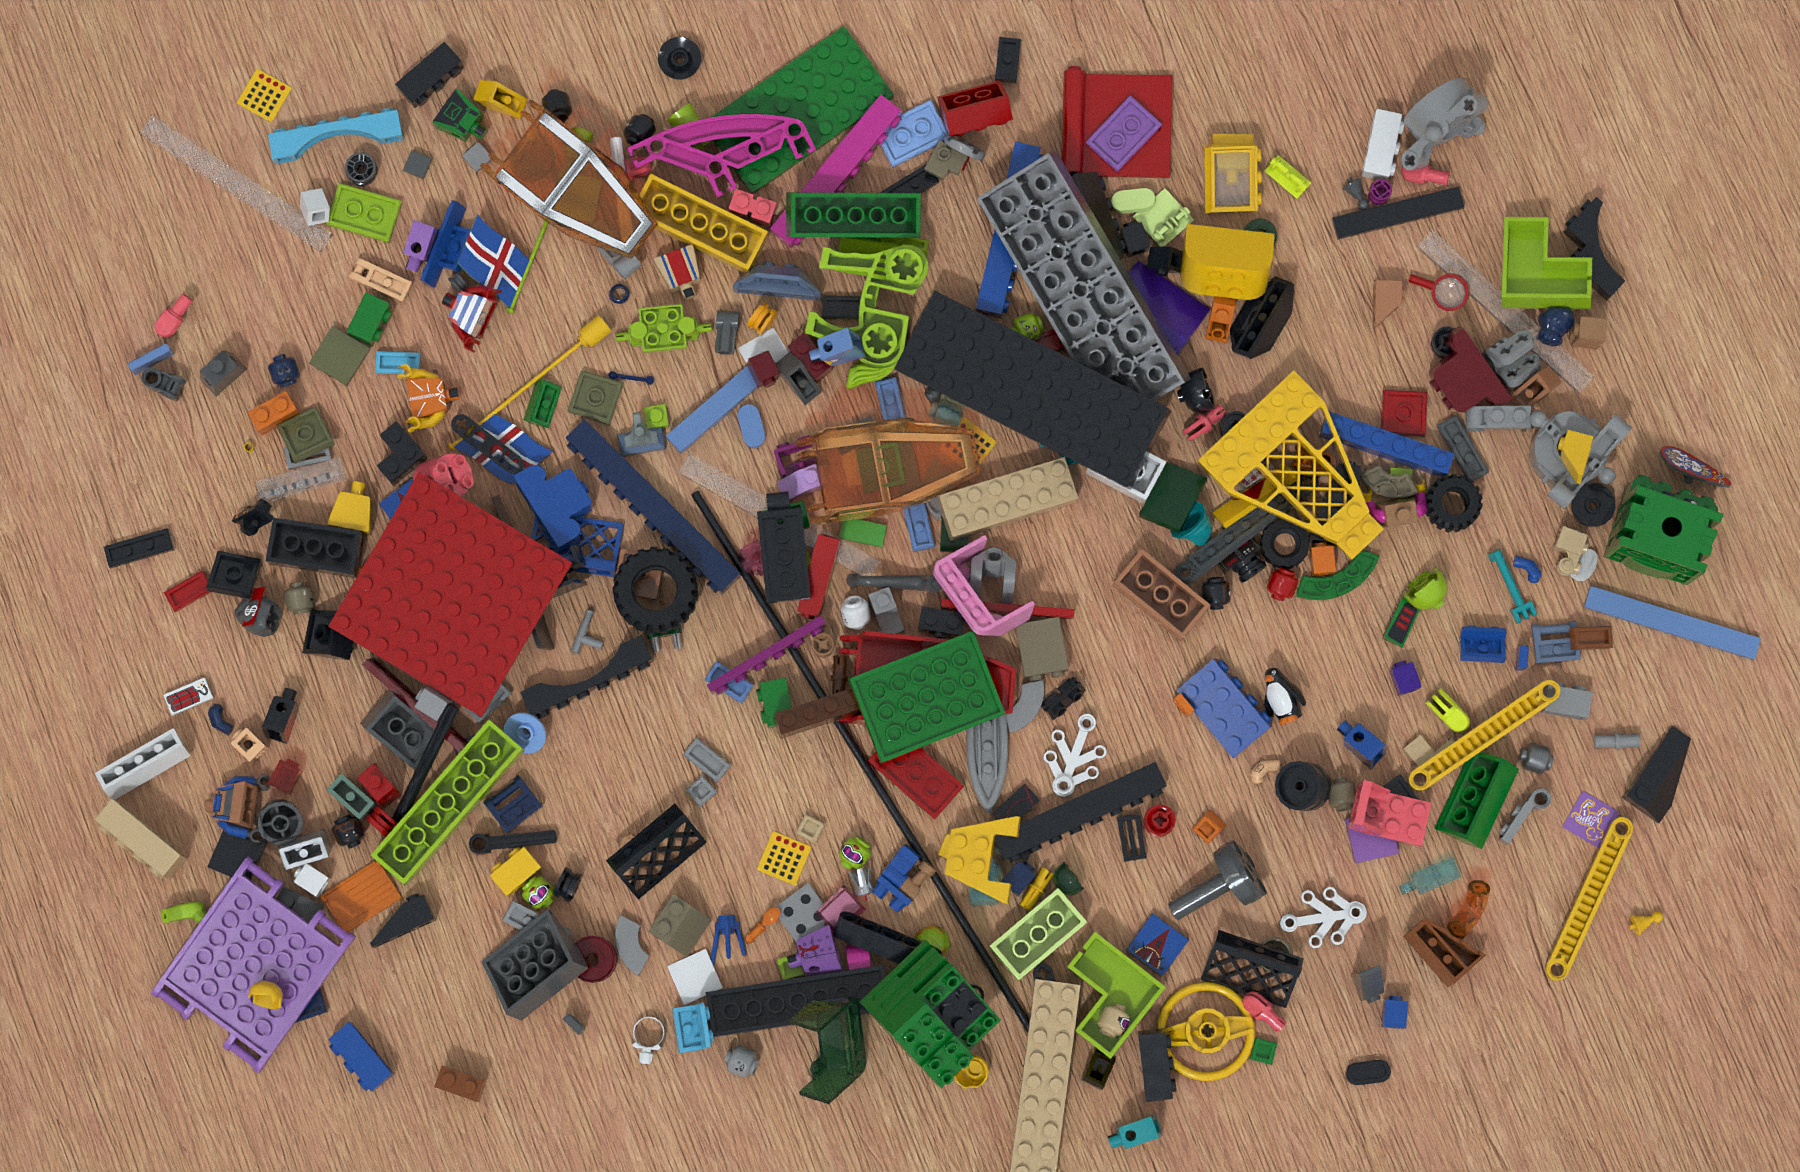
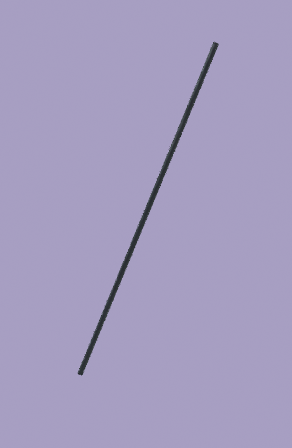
M694 492L691 495L735 567L741 573L742 578L781 639L788 636L787 631L770 604L766 603L765 596L700 492ZM793 646L788 648L787 650L817 698L826 697L827 695L797 648L794 649ZM834 721V725L909 845L921 856L919 861L921 862L924 859L933 866L845 724ZM936 871L930 877L1028 1033V1016Z

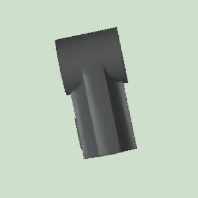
M717 310L715 353L724 355L734 354L736 331H738L739 312Z

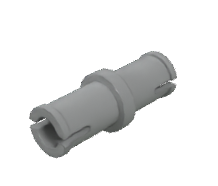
M1615 732L1614 735H1594L1595 749L1615 748V750H1620V748H1640V734H1620Z

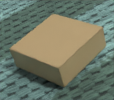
M805 814L795 834L815 844L825 824Z

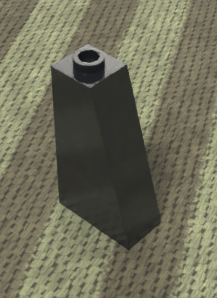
M1349 461L1358 485H1360L1361 466L1356 465V462ZM1339 463L1336 471L1348 484H1351L1344 463ZM1332 478V480H1331V488H1342V487ZM1328 491L1322 503H1328ZM1331 491V503H1343V492ZM1347 493V502H1348V501H1349L1350 499H1352V498H1351V496ZM1321 506L1316 518L1327 519L1328 507ZM1331 507V517L1342 507ZM1312 532L1309 534V543H1327V545L1337 546Z

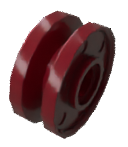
M592 935L583 937L575 943L588 966V969L578 976L579 979L585 982L597 983L606 980L612 975L616 969L618 959L616 950L611 942L603 937ZM591 953H596L599 957V962L594 966H591L587 960Z

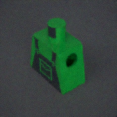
M457 89L454 90L432 121L436 129L462 141H467L471 134L482 140L488 131L486 127L480 124L483 118L481 111Z

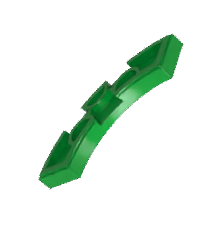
M1362 550L1345 569L1335 575L1321 578L1303 575L1295 597L1306 600H1329L1345 595L1367 579L1375 568L1380 556Z

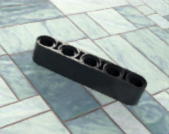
M846 911L839 914L833 933L836 938L898 964L922 943L920 940ZM934 947L940 954H942L941 950Z

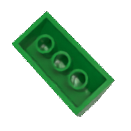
M1479 752L1465 762L1434 829L1465 844L1482 849L1519 769L1503 758L1484 752Z

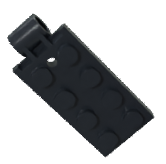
M788 491L767 493L768 511H757L766 603L811 599L802 508L790 509ZM782 519L784 521L783 524H778V520Z

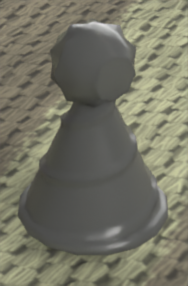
M1351 177L1348 178L1349 184L1344 186L1343 190L1358 200L1359 209H1367L1370 203L1367 199L1363 198L1361 178L1354 181Z

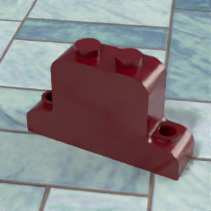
M1458 326L1448 335L1447 342L1452 352L1429 370L1431 378L1429 383L1436 393L1440 391L1444 397L1441 401L1448 410L1452 408L1457 412L1463 413L1484 398L1491 406L1493 404L1503 406L1511 401V396L1464 328Z

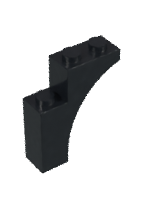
M1596 197L1592 202L1588 199L1581 206L1580 210L1582 212L1578 217L1573 215L1565 223L1567 228L1563 233L1581 248H1578L1570 257L1592 258V288L1607 301L1622 286L1625 280L1610 266L1601 250L1598 240L1597 222L1603 202Z

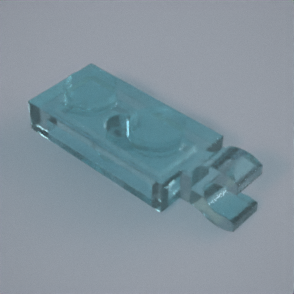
M1450 857L1410 874L1413 881L1401 885L1399 888L1402 895L1415 889L1421 895L1456 880L1461 875L1453 857Z

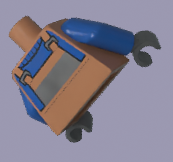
M261 775L258 779H255L253 776L233 777L223 786L217 787L214 790L213 799L205 801V811L211 813V818L218 821L219 827L229 835L243 839L248 837L255 844L262 843L253 839L256 833H260L259 830L248 831V828L253 827L257 786L262 791L269 790L270 786L262 785L261 782L270 781V778L267 775Z

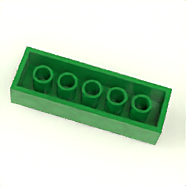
M786 192V237H920L921 193Z

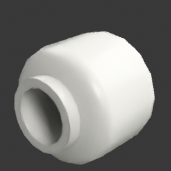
M850 596L841 604L840 611L845 626L854 630H860L870 622L871 613L867 600L860 596Z

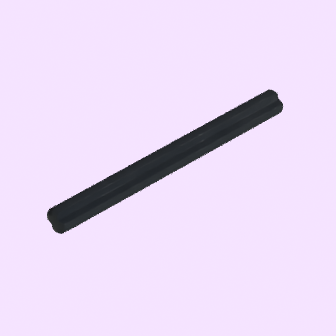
M453 704L446 705L392 817L397 823L411 809L459 709Z

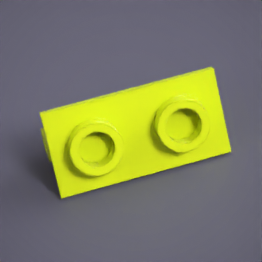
M1279 155L1273 158L1269 163L1270 165L1264 170L1266 174L1296 199L1311 184L1309 180Z

